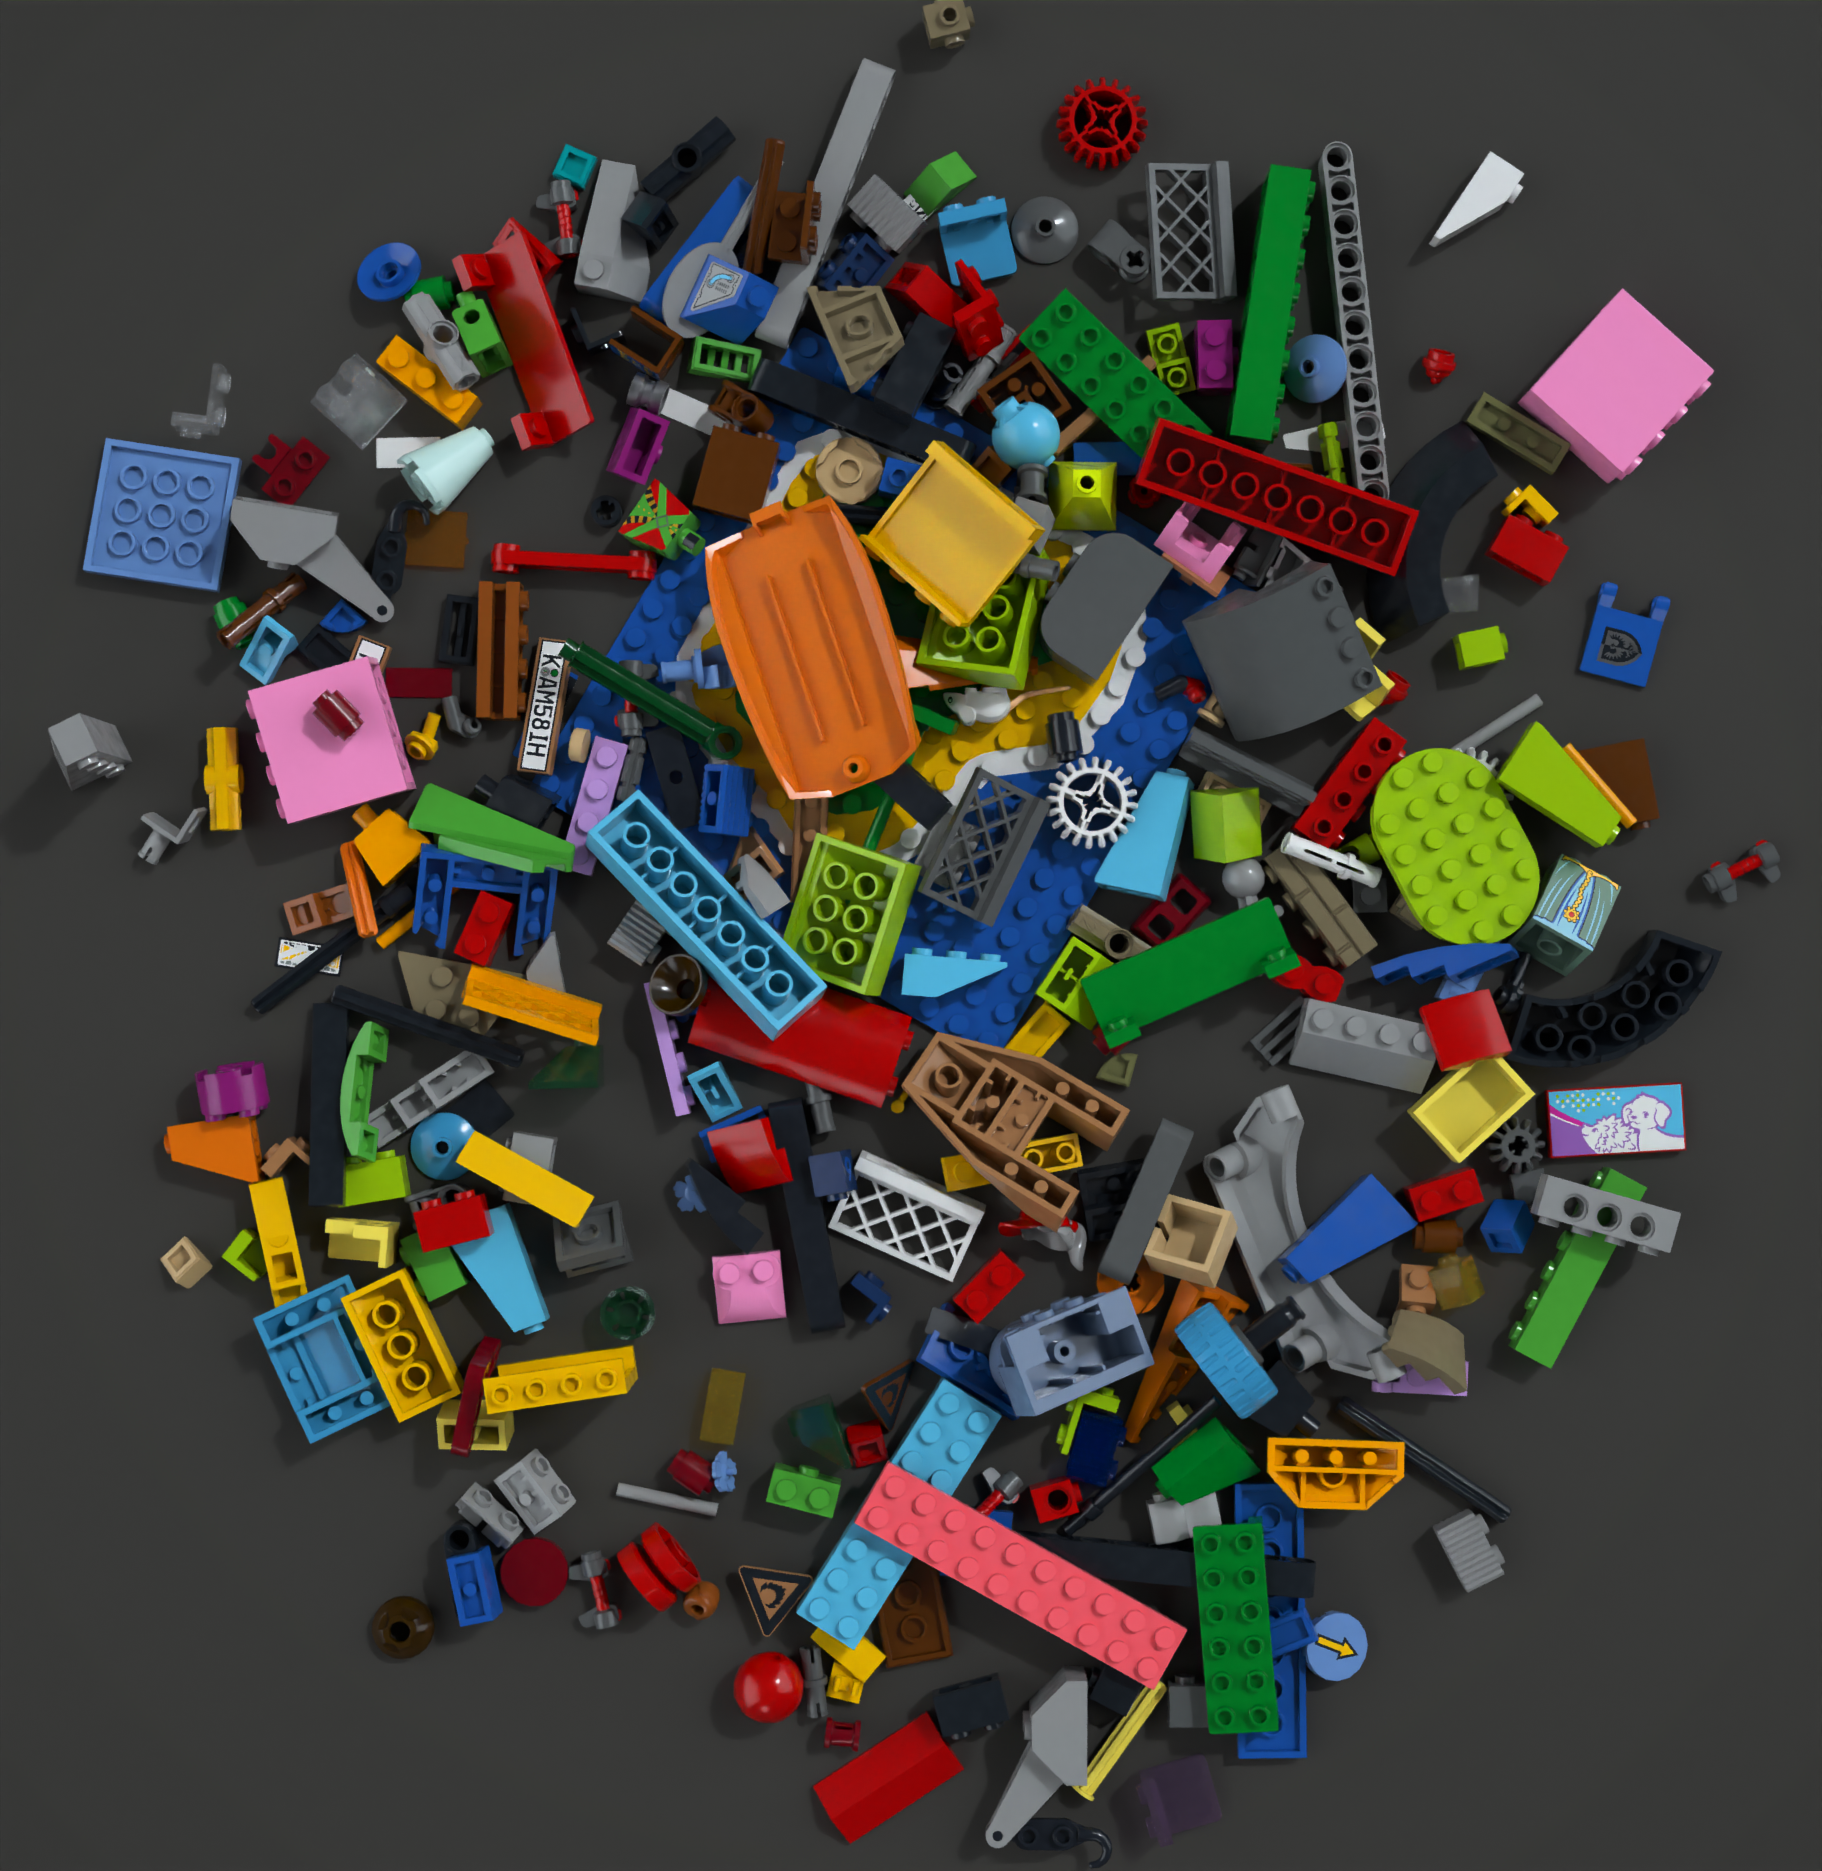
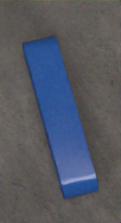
M740 176L733 179L644 295L639 308L666 326L662 314V300L671 273L680 260L694 248L709 242L721 243L753 189L751 184Z

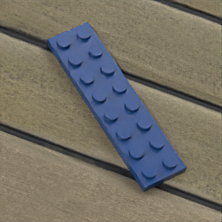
M1275 1482L1235 1483L1234 1523H1248V1517L1262 1516L1265 1554L1304 1558V1508H1297ZM1268 1595L1270 1621L1304 1608L1305 1598ZM1301 1647L1273 1658L1279 1731L1237 1733V1756L1239 1759L1307 1758L1306 1658L1302 1654Z

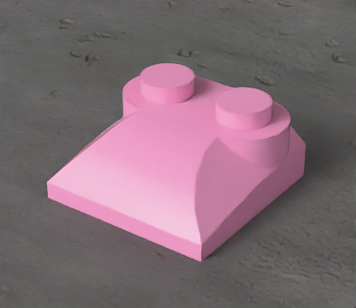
M780 1249L749 1252L748 1255L746 1253L712 1256L719 1324L786 1318Z

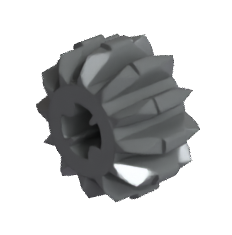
M1511 1116L1509 1126L1504 1122L1499 1127L1500 1133L1495 1131L1490 1135L1496 1138L1495 1143L1488 1142L1485 1144V1147L1491 1150L1496 1149V1152L1489 1157V1160L1493 1163L1501 1160L1499 1170L1505 1172L1511 1165L1513 1174H1520L1521 1163L1526 1170L1531 1171L1534 1167L1530 1158L1538 1161L1542 1160L1543 1156L1536 1153L1535 1148L1545 1147V1142L1534 1140L1542 1131L1540 1128H1534L1529 1131L1531 1120L1524 1119L1519 1124L1518 1117ZM1515 1136H1517L1516 1140L1522 1141V1147L1516 1148V1154H1513L1515 1150L1509 1149L1508 1145L1514 1142Z

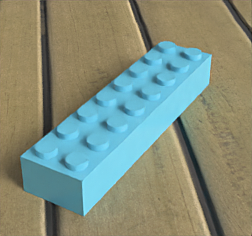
M639 789L588 831L585 846L688 954L701 964L710 977L772 1041L777 1039L823 997L828 987L823 980L764 919H760L757 912Z
M941 1377L889 1461L952 1496L1002 1415L988 1404L946 1378ZM867 1496L796 1609L798 1615L853 1650L857 1647L913 1558L909 1553L854 1523V1519Z

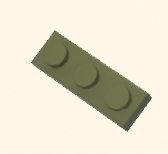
M1485 392L1481 395L1465 421L1468 426L1550 475L1554 474L1571 446L1569 442Z

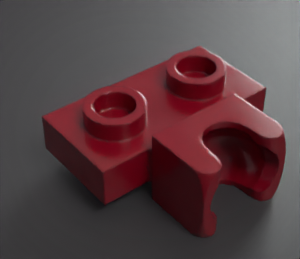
M271 433L268 436V441L276 449L275 456L272 459H264L260 455L255 454L251 460L271 475L261 489L278 503L294 505L330 460V457L304 436L301 437L292 449Z

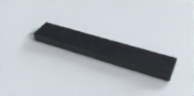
M313 1003L309 1170L310 1207L346 1206L347 1144L341 1124L340 1096L344 1069L349 1056V1009L334 1003Z

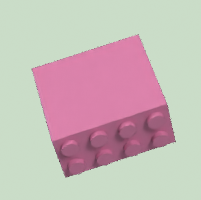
M1622 288L1520 399L1518 404L1547 430L1571 444L1569 450L1608 484L1616 477L1621 481L1627 474L1629 475L1643 460L1638 455L1641 453L1644 456L1650 449L1652 450L1666 435L1661 430L1664 429L1666 431L1672 424H1676L1688 411L1684 404L1686 403L1689 406L1709 388L1711 383L1707 379L1714 370Z
M366 656L248 691L250 699L246 700V707L250 718L257 721L260 732L256 733V740L260 751L267 754L270 765L266 766V773L272 786L276 785L280 798L276 799L279 815L282 819L286 818L288 824L303 822L417 789L377 658ZM327 689L332 694L338 690L361 713L359 717L364 721L345 741L339 735L335 737L312 714L317 709L312 703Z

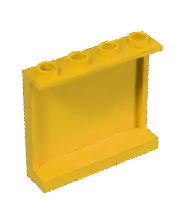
M933 440L925 450L929 457L868 535L861 534L858 538L866 545L864 550L870 557L878 562L883 560L891 567L889 573L895 579L904 584L907 581L916 589L914 595L926 605L930 606L933 604L941 611L939 616L944 622L953 628L956 626L970 627L1046 530L946 443Z
M632 1344L499 1364L497 1366L499 1376L484 1378L483 1386L487 1414L626 1394L638 1379L634 1346Z

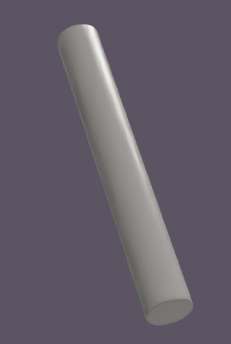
M1534 694L1450 749L1461 748L1463 753L1466 754L1468 748H1477L1543 705L1542 700L1537 694Z
M620 1482L616 1492V1496L714 1517H716L719 1503Z

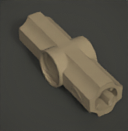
M1082 903L1074 911L1066 927L1067 930L1117 961H1122L1151 948L1150 945L1132 935L1128 930L1122 929ZM1115 934H1121L1124 938V946L1121 950L1113 952L1109 944L1110 939Z

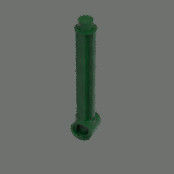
M568 638L559 652L558 656L570 662L567 666L568 668L570 666L702 745V748L707 750L713 758L729 760L737 756L741 751L743 745L742 737L734 727L725 726L718 721L711 720L586 645L584 641L578 644ZM721 733L728 734L733 740L732 749L727 753L720 752L715 745L716 737Z

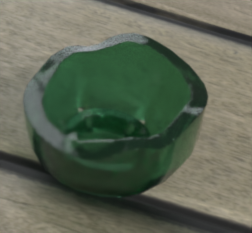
M626 1286L613 1290L606 1296L600 1308V1320L606 1332L617 1339L626 1341L645 1335L652 1328L656 1316L651 1297L643 1289L635 1286ZM621 1292L625 1294V1300L621 1298ZM640 1297H643L644 1300L641 1303H638V1299ZM607 1307L614 1308V1311L609 1312ZM642 1315H648L649 1320L643 1319ZM618 1323V1328L613 1330V1326ZM631 1327L635 1328L636 1334H632Z

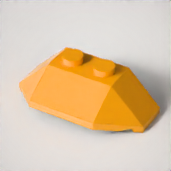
M1267 1437V1473L1297 1508L1367 1510L1404 1478L1405 1442Z

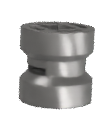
M637 372L631 383L626 404L634 407L640 405L644 407L647 404L648 412L659 416L665 405L670 384L661 380L653 384L648 375Z

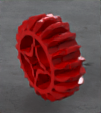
M1100 77L1098 86H1094L1093 81L1088 79L1085 84L1086 90L1076 85L1073 90L1075 96L1067 94L1064 97V102L1067 106L1059 107L1058 114L1063 118L1057 120L1056 127L1064 131L1058 134V140L1060 142L1069 141L1064 147V152L1067 154L1076 150L1073 161L1078 163L1083 157L1086 158L1085 167L1087 169L1092 167L1093 161L1099 162L1098 168L1100 171H1104L1107 161L1110 162L1113 169H1116L1119 165L1118 157L1123 162L1128 163L1131 159L1129 152L1137 154L1140 151V146L1137 142L1145 141L1146 134L1141 130L1147 128L1148 120L1140 117L1145 115L1146 108L1144 106L1135 107L1140 101V96L1137 94L1129 98L1128 95L1131 87L1126 85L1122 90L1117 89L1119 84L1117 79L1112 81L1111 86H1105V77ZM1096 101H1109L1114 103L1115 105L1109 108H1104L1100 106ZM1083 107L1089 123L1078 134L1074 118ZM1126 114L1130 130L1125 139L1121 141L1115 125ZM1098 119H1101L1102 122L1103 120L1109 121L1107 129H1103L1102 126L1101 129L1095 127L1096 121ZM1095 140L1103 141L1108 146V148L1094 147L1089 145V143Z

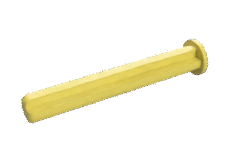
M1159 1680L1154 1690L1147 1686L1142 1689L1126 1717H1122L1088 1765L1087 1786H1072L1083 1797L1090 1801L1095 1799L1093 1796L1095 1791L1167 1692V1687L1163 1682Z

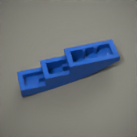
M1470 943L1436 947L1402 955L1374 965L1371 968L1375 979L1383 986L1409 975L1421 985L1445 974L1457 984L1517 959L1519 954L1511 944Z

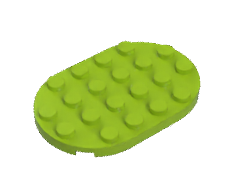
M1432 748L1413 753L1398 761L1385 773L1377 786L1373 806H1371L1370 810L1371 830L1379 852L1410 911L1420 925L1438 939H1443L1457 945L1495 943L1514 933L1526 921L1534 908L1539 892V867L1534 850L1492 773L1475 758L1460 751L1445 748Z

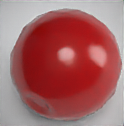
M775 1651L756 1653L740 1665L734 1680V1697L741 1711L752 1720L763 1724L781 1722L797 1710L803 1697L804 1679L796 1663L784 1654Z

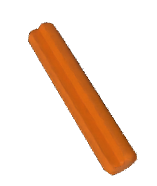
M349 841L341 844L340 852L357 932L362 938H370L378 933L362 854L354 844V841Z

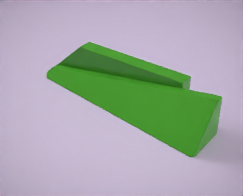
M432 783L425 786L409 820L408 828L441 834L438 842V849L530 873H543L545 867L565 872H572L574 844Z

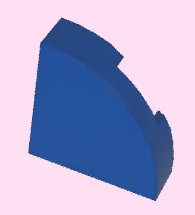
M341 598L319 624L329 631L346 634L363 628L368 621Z

